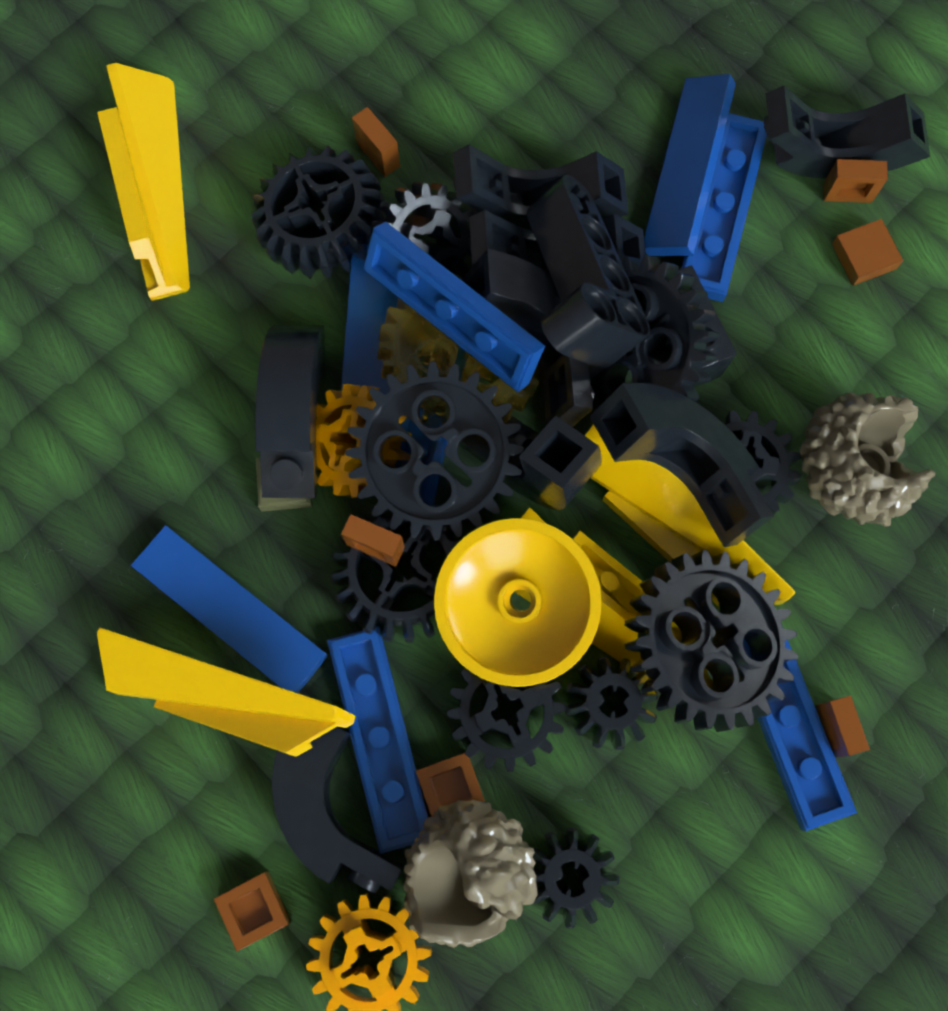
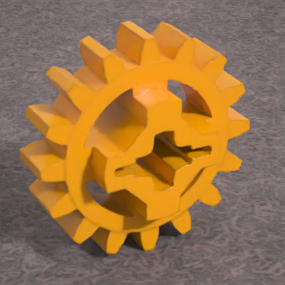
M343 384L342 391L328 390L325 392L328 405L317 404V470L322 471L317 483L320 486H333L334 495H351L352 498H357L360 491L368 485L366 478H349V473L362 465L361 459L346 456L345 451L360 447L361 439L354 437L347 431L349 427L365 426L366 420L355 409L357 406L373 410L376 402L371 397L369 390L371 388L379 390L377 387ZM401 416L399 418V424H401L407 418V416ZM401 436L391 437L387 440L382 451L386 463L397 468L395 466L397 460L410 459V454L401 449V442L407 441Z
M362 893L357 909H353L352 905L344 899L337 904L341 917L339 920L328 914H325L320 919V924L328 933L326 936L313 935L310 938L308 945L320 951V956L311 959L306 964V970L321 973L322 978L315 984L312 991L314 995L327 990L331 994L332 998L328 1002L326 1011H335L340 1005L348 1008V1011H381L384 1009L387 1011H402L399 1002L401 998L413 1004L418 1001L420 995L412 985V982L428 981L430 971L418 965V961L430 957L432 949L431 946L417 944L416 939L419 936L415 931L409 929V925L406 922L409 912L404 907L398 913L390 910L392 905L391 895L386 894L379 906H372L369 893ZM364 919L381 920L392 926L395 930L388 934L371 930ZM343 931V938L347 944L344 959L333 966L334 944L340 932ZM365 944L370 952L377 949L381 951L388 946L392 947L387 949L378 962V971L374 972L370 965H364L363 967L358 965L348 970L363 952L361 945ZM407 950L408 963L406 973L401 982L396 985L391 967L394 959ZM352 983L368 988L372 997L356 995L345 987Z

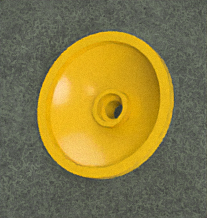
M510 518L494 521L477 528L465 536L452 549L444 561L437 578L434 610L443 641L452 655L466 669L492 683L511 687H525L555 679L572 668L582 658L591 645L599 626L602 595L598 576L592 562L584 550L570 536L544 522L524 518ZM517 590H524L529 593L531 605L527 610H519L514 607L512 596Z

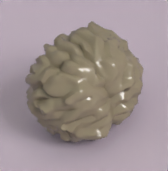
M847 392L828 405L818 408L809 421L805 430L806 440L802 443L799 450L803 460L802 471L808 475L806 480L810 489L809 496L812 499H818V504H821L829 514L835 516L841 513L847 520L852 518L859 525L874 523L888 527L891 525L892 518L906 514L911 509L912 503L917 501L921 497L922 492L929 487L928 482L936 474L932 469L915 472L913 469L905 467L903 463L897 461L904 451V435L918 418V407L913 405V401L906 397L901 398L894 395L876 398L873 393L857 395Z
M458 800L449 805H440L438 811L434 812V816L428 817L424 821L423 827L425 829L421 830L419 837H416L412 847L404 851L407 865L404 868L405 882L403 888L406 893L404 908L409 912V929L415 931L420 939H425L429 943L446 944L453 948L459 944L472 947L491 939L505 930L506 922L509 919L517 920L523 912V905L533 904L538 895L537 876L533 871V867L536 864L533 859L535 852L534 848H530L527 842L522 841L523 828L521 823L515 819L507 820L504 813L491 808L489 802Z

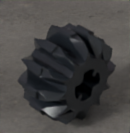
M600 657L597 664L599 677L590 667L583 665L578 670V673L588 687L578 683H569L566 692L571 696L582 699V703H572L566 706L565 714L567 716L584 714L586 720L576 725L574 732L577 736L586 733L591 726L594 727L596 731L592 738V746L595 748L603 746L607 733L610 732L614 749L622 750L625 748L626 742L624 730L636 742L645 738L643 729L635 720L648 724L656 721L657 715L650 710L642 708V704L657 700L658 694L656 691L640 693L638 686L646 682L649 676L644 671L639 672L632 679L628 678L627 674L631 667V661L626 658L619 662L616 672L612 673L611 662L608 657ZM607 689L609 696L615 691L621 695L623 700L619 703L618 708L622 714L619 718H615L614 711L607 715L601 712L599 706L604 702V698L600 694L602 690Z
M567 828L565 833L566 847L560 846L558 838L553 832L546 833L544 836L545 841L552 850L548 857L538 848L531 847L534 848L535 852L533 859L543 864L542 870L533 869L537 876L536 882H542L543 884L537 887L538 895L533 904L539 903L550 896V900L544 907L542 917L546 921L551 922L556 917L560 907H564L563 921L566 928L575 927L576 909L580 908L586 920L590 924L595 923L598 918L590 903L596 899L607 908H611L614 900L608 894L600 891L601 884L609 886L619 884V876L617 874L600 872V868L609 865L615 859L611 851H604L592 858L591 855L599 842V837L594 834L588 835L581 848L578 849V832L576 828ZM567 862H570V865L575 869L581 864L585 872L578 878L581 887L573 892L566 885L560 890L556 884V881L563 877L560 867Z

